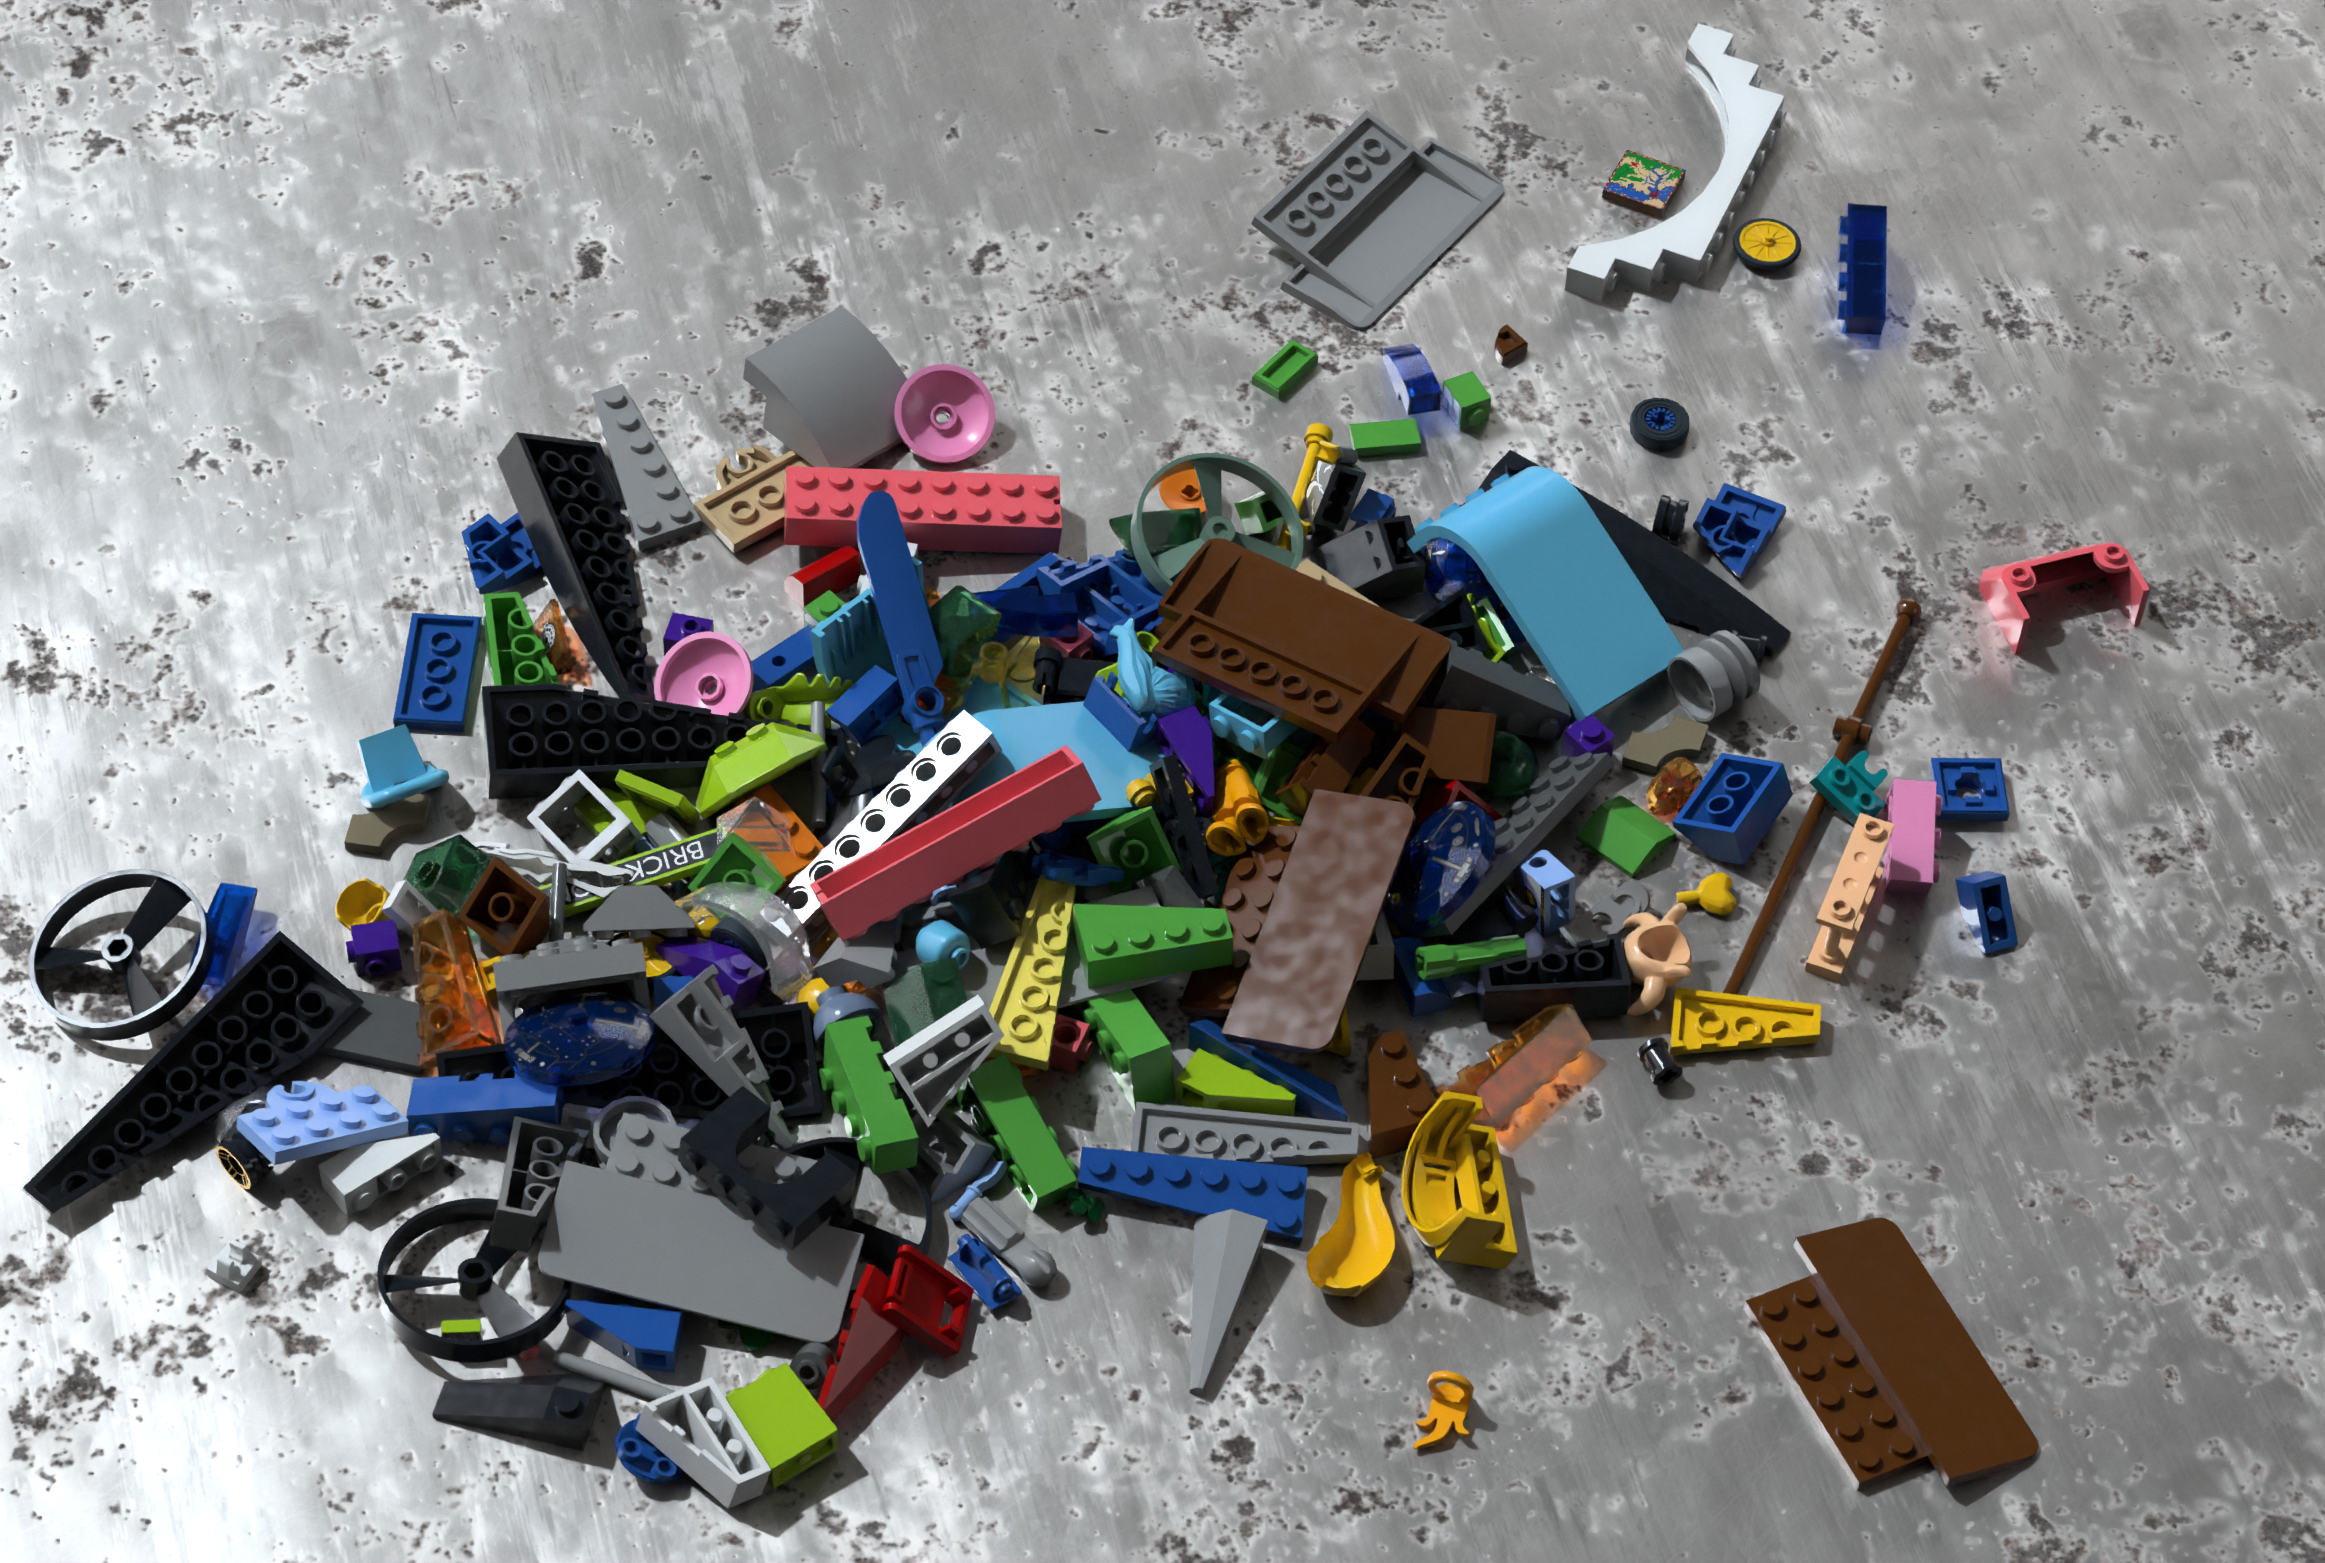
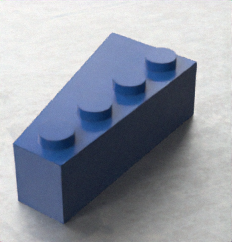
M561 1068L548 1069L547 1076H532L531 1071H517L514 1078L497 1079L494 1073L480 1074L474 1081H465L461 1076L413 1079L406 1114L409 1120V1137L436 1133L440 1140H453L459 1143H492L497 1146H508L515 1116L561 1125L562 1109L565 1106Z

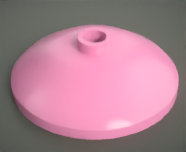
M936 364L920 369L906 380L896 398L894 420L900 438L914 454L933 463L953 464L969 459L984 447L994 427L995 406L988 388L974 373L952 364ZM939 414L946 415L948 423L940 424L936 416Z
M706 631L689 635L677 642L662 659L654 681L655 700L711 709L713 714L728 716L729 712L741 714L752 693L754 682L753 666L745 649L737 641L725 634ZM717 685L715 693L710 695L711 689Z

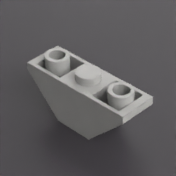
M657 885L619 886L583 924L584 933L592 934V937L596 940H613L614 933H629V939L651 938V932L666 931L667 938L688 937V930H696L695 921Z

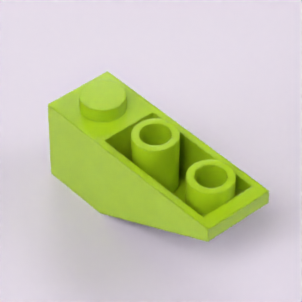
M1198 1048L1176 1080L1175 1101L1187 1107L1294 1117L1296 1095L1281 1085H1274L1258 1077L1248 1069H1241L1225 1061L1217 1054H1210Z

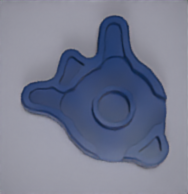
M1042 849L1040 854L1033 855L1030 865L1032 873L1044 876L1047 880L1063 881L1083 886H1098L1101 883H1109V881H1123L1125 874L1124 870L1118 867L1090 863L1088 859L1064 855L1049 849Z

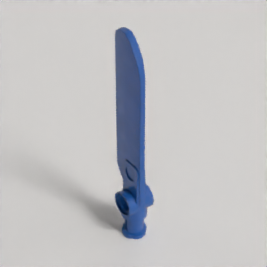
M874 491L867 496L860 507L856 521L857 542L905 701L902 706V714L905 720L912 725L914 733L919 734L923 748L932 737L943 730L942 726L945 724L942 714L944 697L941 691L934 687V682L943 667V661L896 503L887 492ZM918 700L927 705L928 711L923 710L919 706Z

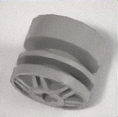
M1726 630L1713 633L1709 638L1701 640L1696 647L1686 649L1668 662V681L1675 698L1688 714L1701 722L1711 721L1727 711L1731 705L1739 704L1742 700L1749 698L1759 690L1761 681L1759 668L1752 653L1735 634Z

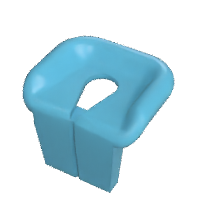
M406 724L357 741L367 784L361 793V800L366 808H377L440 786L449 780V773L446 770H438L430 764L423 763Z

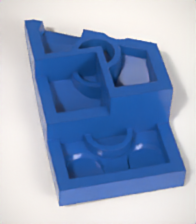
M1724 483L1715 500L1706 499L1693 524V529L1729 569L1742 579L1770 542L1786 514V506Z
M488 513L462 531L476 590L479 594L507 589L543 571L519 513H516L502 524Z

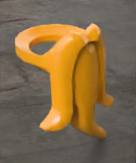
M1441 1370L1433 1372L1429 1375L1427 1382L1432 1396L1429 1413L1425 1419L1416 1422V1426L1426 1431L1432 1429L1436 1421L1437 1423L1435 1430L1431 1434L1421 1438L1414 1444V1450L1441 1443L1447 1438L1454 1425L1456 1433L1460 1438L1469 1436V1432L1464 1428L1463 1424L1474 1393L1472 1383L1467 1378L1451 1371ZM1439 1382H1448L1436 1387V1384Z

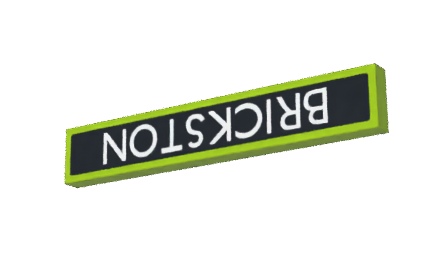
M725 825L607 864L632 870L634 877L630 874L606 876L598 872L588 871L570 877L604 888L615 887L624 884L622 886L657 885L659 887L698 874L728 838L729 832ZM566 882L565 917L601 906L609 896L603 898ZM552 883L538 887L550 897V906Z

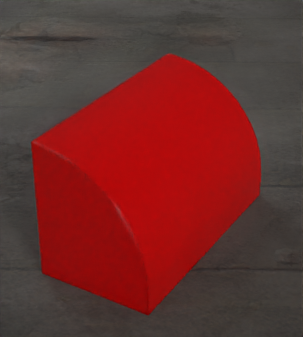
M845 545L786 577L784 591L804 611L806 605L830 590L837 594L858 582L860 576V553L851 546Z

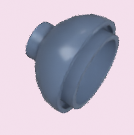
M842 986L828 988L816 999L819 1009L812 1022L813 1042L819 1051L824 1052L827 1023L867 1015L872 1024V1030H870L871 1038L879 1028L883 1017L882 1011L872 999L862 994L845 993Z

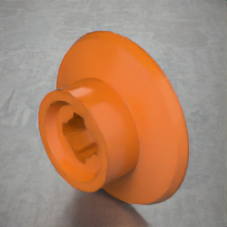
M1195 469L1178 472L1162 480L1159 493L1162 501L1168 508L1183 517H1196L1207 511Z

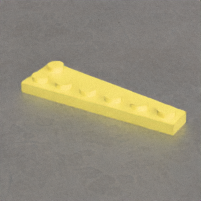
M1044 876L1039 877L1022 922L1021 935L1016 938L989 1009L1004 1036L987 1056L996 1058L1005 1054L1010 1062L1043 1070L1048 1069L1076 894L1075 884L1063 881H1050L1045 879Z

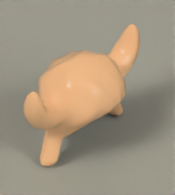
M1684 903L1676 904L1661 921L1656 916L1644 912L1634 914L1623 922L1626 928H1636L1633 932L1629 933L1622 943L1629 977L1632 983L1644 987L1640 997L1628 1010L1630 1016L1642 1015L1654 1009L1664 998L1666 987L1673 986L1691 974L1692 956L1690 945L1683 932L1677 926L1687 913V906Z

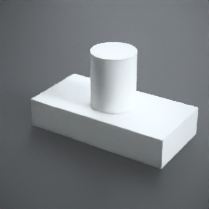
M407 880L396 883L382 908V911L390 920L395 922L397 936L408 934L430 956L441 954L456 927Z

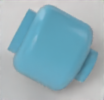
M938 920L926 924L918 932L915 941L917 957L937 973L944 975L954 973L968 962L970 940L963 931L951 923Z

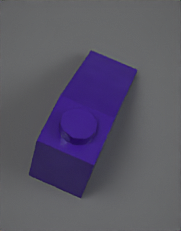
M1194 705L1158 719L1155 743L1164 757L1176 755L1178 764L1184 769L1186 781L1194 790L1193 801L1203 816L1209 818L1212 817L1215 797L1212 746L1213 728L1208 718L1202 717Z
M688 934V937L669 938L656 945L655 951L683 976L695 978L714 964L719 972L715 979L723 995H730L734 1003L730 1008L731 1012L741 1011L756 1002L765 971L740 949Z

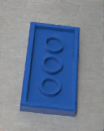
M412 613L393 718L394 727L406 724L408 729L465 732L482 631V617Z

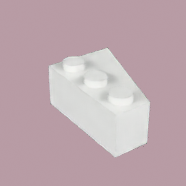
M976 995L883 1055V1057L929 1127L936 1119V1114L949 1099L955 1096L959 1091V1086L972 1071L974 1072L1004 1036V1033L979 995Z
M712 1377L644 1404L636 1430L726 1508L729 1509L762 1494L771 1469Z

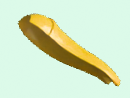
M1367 1151L1358 1155L1357 1160L1356 1158L1353 1159L1344 1168L1341 1180V1208L1337 1220L1331 1229L1318 1239V1243L1311 1248L1307 1256V1272L1311 1281L1317 1288L1329 1295L1339 1297L1358 1296L1380 1279L1389 1268L1395 1251L1394 1229L1382 1201L1378 1182L1385 1169L1381 1165L1375 1166L1372 1156Z

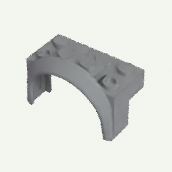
M594 937L563 939L539 944L536 946V950L529 951L530 953L524 958L521 954L502 956L500 957V962L493 963L504 1043L519 1041L518 1035L515 1037L517 1030L515 1009L519 996L625 982L633 994L635 1003L642 1008H636L638 1025L641 1021L653 1023L649 1017L651 1015V1006L642 942L634 943V939H620L613 941L612 946L604 944V941H596ZM641 1013H646L648 1016H642Z

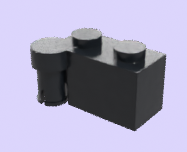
M1042 647L1036 650L1034 655L1033 667L1036 671L1032 688L1036 693L1042 695V689L1045 685L1043 705L1085 701L1096 673L1103 668L1113 665L1114 662L1062 657L1059 650L1052 647Z
M1506 886L1505 890L1508 892V895L1503 888L1494 895L1493 901L1496 903V906L1492 900L1480 904L1452 935L1440 936L1439 944L1451 946L1489 941L1494 937L1517 934L1520 938H1525V933L1535 927L1539 917L1530 905L1522 902L1512 886Z

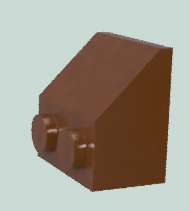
M494 856L456 918L505 956L511 954L523 955L526 952L536 950V946L542 943L549 931L550 897L500 858Z

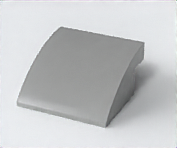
M843 306L745 358L743 379L766 396L763 428L814 467L857 468L903 442L896 429L894 407L897 395L907 378L874 334Z

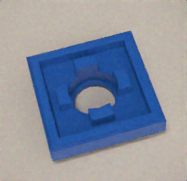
M1931 758L1929 764L1931 781L1937 782L1936 794L1942 795V809L1940 816H1937V821H2008L2010 812L2001 758ZM1967 787L1974 789L1979 796H1965L1963 800L1956 793L1958 789Z

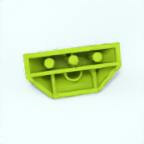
M771 722L768 725L762 723L752 727L747 731L746 737L736 743L728 741L720 745L714 751L715 754L709 757L696 801V807L702 819L709 817L750 792L827 751L828 748L822 736L817 733Z

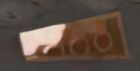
M442 908L413 924L414 969L418 971L419 984L415 988V1001L419 1003L420 1022H416L417 1037L421 1039V1053L417 1054L418 1067L422 1069L437 1067L436 1053L502 1044L466 922Z
M1572 1004L1548 1005L1512 1032L1515 1039H1508L1495 1044L1485 1051L1489 1057L1488 1059L1472 1067L1466 1065L1456 1073L1459 1078L1458 1081L1449 1087L1440 1084L1431 1092L1436 1099H1439L1444 1091L1482 1097L1484 1108L1471 1124L1497 1129L1510 1121V1115L1515 1110L1530 1103L1535 1098L1534 1093L1538 1089L1554 1081L1559 1076L1558 1071L1566 1064L1577 1060L1583 1053L1582 1049L1592 1039Z

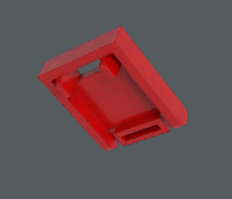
M911 1245L900 1246L897 1251L898 1259L894 1263L885 1299L887 1304L884 1305L882 1314L943 1357L947 1358L959 1353L974 1288ZM946 1302L952 1306L948 1325L939 1328L944 1303Z

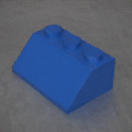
M1721 753L1673 820L1674 828L1712 859L1744 865L1793 795L1784 764Z

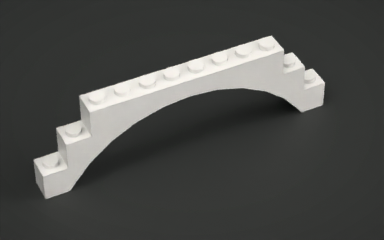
M1698 23L1688 41L1684 64L1708 93L1720 117L1725 140V153L1719 170L1703 193L1681 212L1657 226L1622 239L1579 246L1568 265L1564 290L1601 302L1607 290L1612 291L1616 282L1649 293L1654 282H1660L1664 273L1697 283L1702 272L1707 273L1713 260L1712 252L1719 251L1724 238L1723 231L1730 230L1735 215L1733 211L1734 209L1740 210L1745 197L1744 189L1750 190L1756 174L1754 170L1755 168L1761 169L1766 156L1765 148L1771 149L1776 137L1775 129L1782 128L1787 113L1786 110L1782 109L1784 96L1760 89L1761 79L1757 78L1759 65L1734 57L1736 48L1732 47L1734 34Z

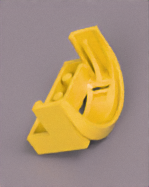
M1444 1091L1417 1126L1406 1152L1402 1172V1199L1406 1215L1421 1242L1427 1246L1435 1247L1436 1259L1504 1270L1518 1252L1495 1128L1471 1124L1484 1108L1482 1097ZM1424 1164L1445 1165L1450 1170L1426 1167ZM1455 1177L1457 1178L1462 1204L1458 1211L1454 1194Z

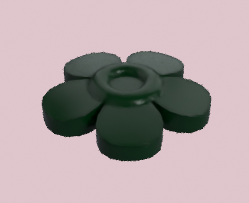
M1069 1188L1066 1191V1198L1073 1202L1070 1206L1071 1211L1079 1217L1085 1214L1091 1222H1098L1101 1219V1213L1105 1209L1103 1201L1098 1197H1093L1094 1193L1091 1190Z

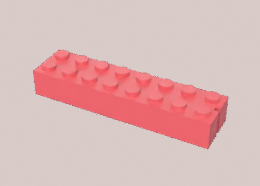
M786 466L784 488L785 545L828 547L848 545L859 548L856 521L860 507L870 493L885 491L892 496L896 503L907 542L918 544V550L1048 554L1049 552L1058 554L1062 533L1060 476Z
M1065 745L809 885L829 923L842 941L846 939L853 940L864 935L871 925L879 921L887 922L894 919L901 913L902 908L912 903L920 904L927 901L933 896L935 890L945 885L949 887L960 883L968 872L976 868L983 869L991 866L998 860V856L1009 850L1017 851L1024 848L1034 836L1042 832L1047 834L1057 830L1062 825V821L1073 815L1081 816L1088 813L1094 808V804L1102 799L1084 763Z

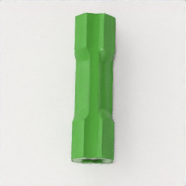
M1518 934L1494 937L1489 941L1451 946L1440 944L1418 947L1414 953V967L1417 976L1421 977L1423 981L1448 978L1453 974L1480 971V965L1521 955L1526 956L1527 947L1524 938H1520Z

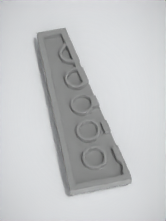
M620 384L592 393V404L602 436L605 439L608 455L613 464L614 474L619 483L623 503L626 506L629 522L639 551L702 530L700 517L624 385Z
M1136 1102L1131 1151L1275 1165L1350 1163L1355 1158L1357 1160L1360 1123Z

